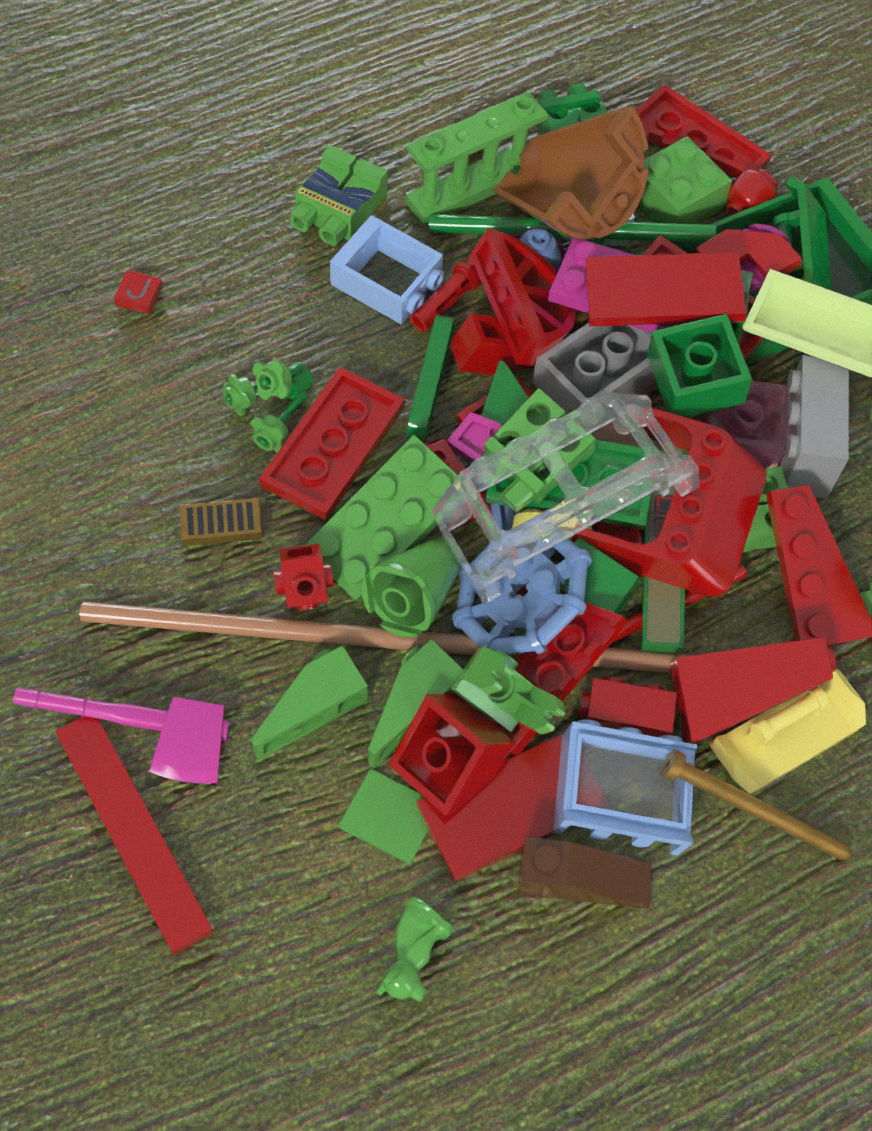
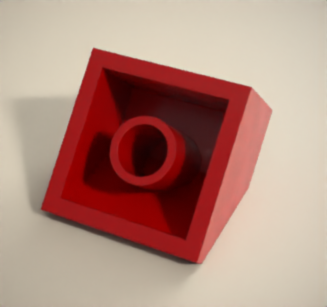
M456 693L426 694L388 765L445 816H451L495 778L515 742Z

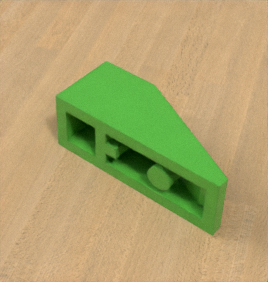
M432 639L422 648L420 646L412 648L401 662V668L368 748V764L373 769L397 749L426 694L454 693L450 688L463 669Z
M343 645L333 651L326 649L319 652L299 673L251 739L257 761L368 702V685Z

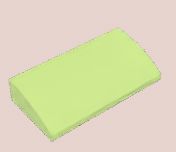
M770 269L742 330L872 377V305Z

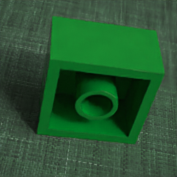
M727 314L651 332L647 357L668 413L689 417L745 403L752 378Z

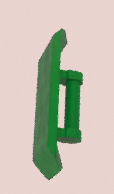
M790 176L785 185L798 200L799 210L779 214L773 219L774 227L786 234L791 246V230L800 226L803 260L801 261V266L791 271L788 275L797 279L803 277L801 280L832 291L826 213L805 183Z

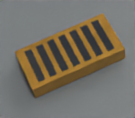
M259 498L180 505L181 540L183 546L262 539Z

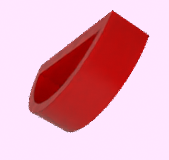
M488 228L470 253V256L516 365L536 364L537 357L555 347L572 329L576 319V309L548 301L549 291L558 272L543 256L522 241L503 232ZM542 325L548 328V332H544Z

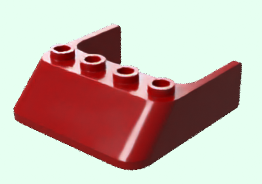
M624 400L620 407L618 424L646 431V439L689 451L662 530L657 539L651 543L635 544L576 526L572 542L575 543L577 539L584 540L634 574L705 596L718 597L724 595L733 585L766 482L767 473L764 466L726 430L720 427Z

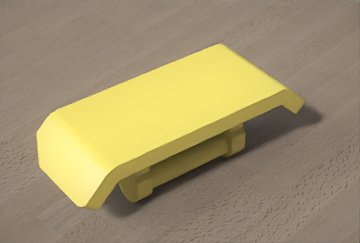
M836 669L835 672H832L833 679L766 710L727 734L717 736L709 742L711 749L733 780L749 794L759 791L866 725L865 703L840 670Z

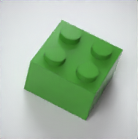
M688 136L644 160V169L649 170L645 190L638 206L655 223L698 224L724 209L732 180Z

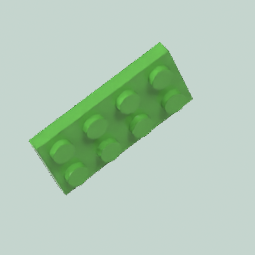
M413 435L306 545L319 543L323 564H331L333 579L360 604L363 601L361 595L362 580L369 570L378 563L416 547L471 491V488L424 443Z

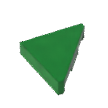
M503 361L498 363L481 415L501 424H505L529 399Z

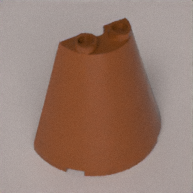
M626 106L532 137L519 155L521 159L519 172L517 174L507 172L494 189V192L556 231L571 238H602L615 232L634 213L642 198L649 169H644V150H648L645 130L637 112L632 106Z

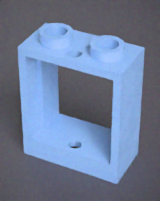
M371 215L330 261V282L332 286L402 325L410 314L423 304L427 294L431 290L436 291L441 285L445 274L442 271L443 254ZM377 251L384 253L420 274L401 297L359 273Z

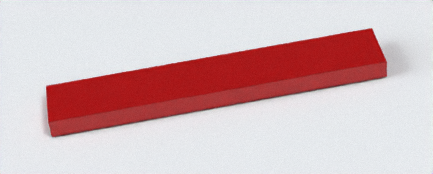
M87 716L81 717L56 730L55 732L172 954L176 955L214 933L99 719Z

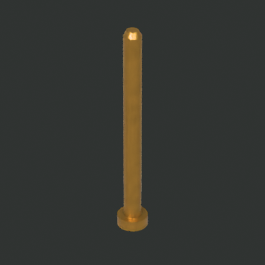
M673 749L667 755L661 768V777L671 782L678 777L839 860H848L850 858L852 850L848 844L685 762V754L676 749Z

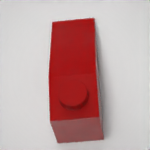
M470 313L449 343L460 372L495 375L499 361L505 362L510 371L535 367V364L516 365L497 317ZM542 325L544 332H548V328Z

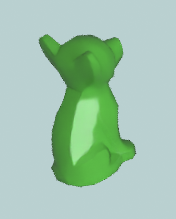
M410 897L407 900L406 907L395 931L397 962L386 971L383 981L376 992L379 996L387 992L393 998L403 1000L411 997L418 1002L422 1001L426 996V989L420 980L419 971L429 962L434 943L439 939L446 940L452 933L453 927L421 899Z

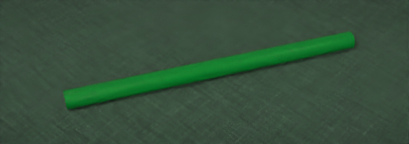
M430 214L429 217L430 232L484 234L489 228L508 235L522 236L531 229H543L550 232L554 237L571 238L536 218ZM626 221L619 229L604 236L603 239L655 241L661 235L670 242L705 243L716 236V225Z

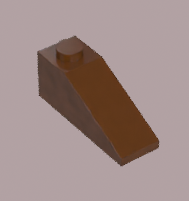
M525 837L520 855L517 894L649 909L651 863L569 841Z

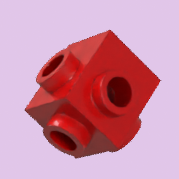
M319 543L279 549L282 570L274 571L277 595L285 594L287 608L295 607L298 610H309L318 607L319 603L328 602L326 588L334 587L330 563L323 564Z

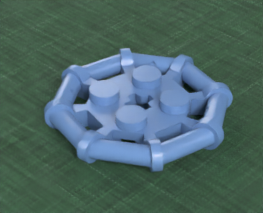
M546 522L542 527L509 532L502 529L496 533L497 538L468 566H462L458 573L461 577L457 609L452 615L454 626L457 629H462L478 647L486 646L494 651L498 649L505 654L532 651L540 654L547 650L546 645L577 615L584 614L587 605L584 603L587 568L591 565L592 560L587 550L580 549L557 529V524ZM537 544L535 551L515 548L517 546ZM555 549L565 557V560L557 565L549 560ZM504 554L505 558L488 575L484 572ZM569 578L568 594L562 595L559 592L560 583L564 585L565 579ZM527 585L526 589L528 592L525 596L516 595L521 587ZM476 586H479V594L482 597L481 604L473 606ZM489 618L496 623L491 633H488L480 625ZM515 628H524L527 631V635L509 637L510 633H516Z

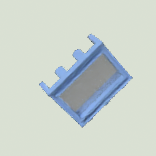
M594 720L573 721L562 735L553 833L562 834L570 825L589 828L590 838L596 840H605L612 833L632 836V845L635 847H648L654 841L670 843V854L677 856L694 843L691 836L693 785L678 777L671 782L661 777L660 772L667 755L673 749L685 754V762L694 766L697 745L685 743L682 738L673 735L653 737L643 735L642 731L636 728L624 727L616 730L601 727L602 725Z

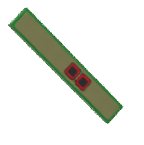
M649 439L646 441V448L658 450L644 529V544L651 543L659 536L686 461V450ZM643 576L641 651L683 652L685 589Z

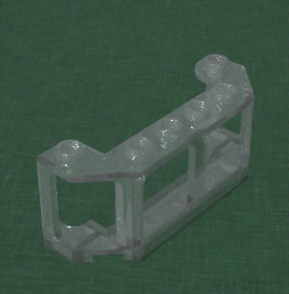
M608 392L597 399L593 398L585 401L578 409L562 418H554L548 421L541 429L524 438L520 437L512 440L504 449L491 456L475 460L468 468L460 472L432 512L441 534L481 602L485 604L501 595L495 581L506 575L510 580L517 576L515 566L646 495L658 490L662 497L669 494V487L672 485L681 497L699 488V467L690 455H681L654 417L651 400L647 395ZM613 421V426L619 434L627 435L631 433L644 451L645 456L641 460L590 487H582L558 450ZM646 425L649 427L667 454L657 449L642 427ZM542 459L563 491L565 499L511 530H502L479 493ZM472 515L490 542L488 551L473 570L450 532L465 523Z

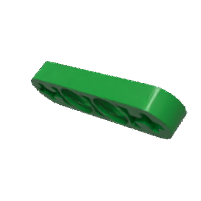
M438 314L435 316L409 417L408 439L415 435L420 441H427L450 350L449 343L453 337L454 317Z

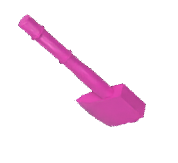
M17 687L15 690L14 704L35 707L36 710L38 708L82 715L83 718L87 716L122 725L161 731L149 772L182 782H218L221 742H226L230 723L223 720L224 705L173 697L170 708L166 711L125 703L90 700L88 697L84 699L41 691V689L32 690Z

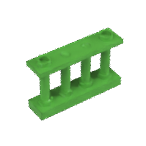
M528 91L408 144L407 151L424 171V181L422 187L406 194V205L422 226L429 225L430 214L451 215L496 194L494 189L507 172L517 174L521 168L519 155L526 147L528 128L548 120V113ZM513 135L512 146L498 152L499 141ZM484 148L483 159L468 166L469 155ZM454 162L453 173L438 179V169Z

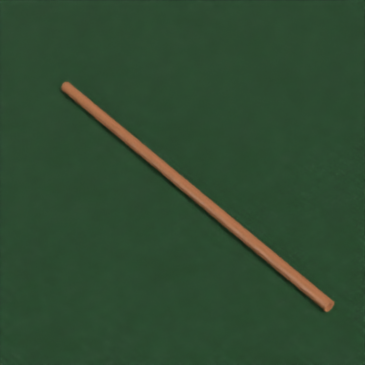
M86 601L82 602L80 609L81 622L411 650L416 646L422 648L432 639L447 654L473 656L479 648L468 635L424 631L420 635L411 638L397 636L382 627ZM608 647L592 667L671 673L669 664L676 658L694 655ZM513 653L507 655L510 656L512 659L517 660L520 653Z

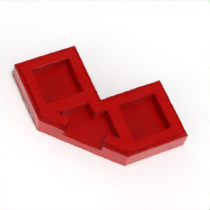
M727 229L696 248L697 253L739 252L740 265L749 261L764 278H766L770 269L788 274L801 266V257L780 234Z

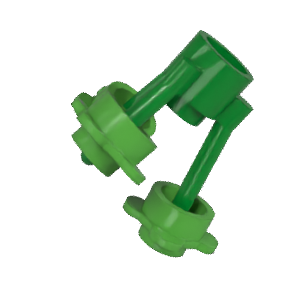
M279 360L272 361L271 364L266 365L263 362H257L253 366L256 383L251 384L246 377L237 378L235 374L229 375V381L224 383V400L228 407L235 409L239 416L245 415V409L255 405V392H258V395L263 400H268L271 396H278L280 399H292L278 418L266 415L263 419L254 417L251 420L250 424L254 428L252 438L264 450L271 451L273 449L278 453L289 435L284 423L300 404L308 400L305 391L312 387L313 377L310 370L301 362H294L288 367Z

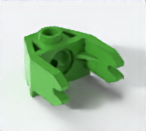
M486 646L479 647L450 690L510 732L518 722L539 734L552 732L555 727L550 722V719L554 715L564 716L563 702L556 696L534 686L515 671L518 663L498 649L494 651Z

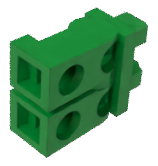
M584 83L572 85L568 89L567 95L557 97L552 89L540 91L538 103L548 113V120L537 124L539 133H548L608 113L605 105L600 101L601 96L598 90L588 91Z

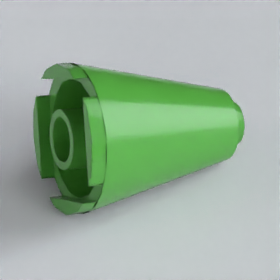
M436 537L373 566L363 578L361 595L370 615L375 611L383 620L380 626L400 637L414 638L426 631L433 624L463 565L464 557L460 547L447 537Z

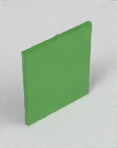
M370 768L356 795L352 796L353 800L340 821L338 828L411 865L429 831L416 806L417 801L425 797Z

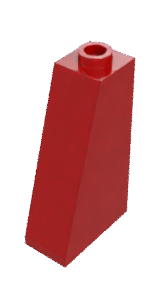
M825 637L676 658L669 666L674 692L677 693L676 705L683 742L696 744L833 679L832 672L836 670V659L832 648H827Z

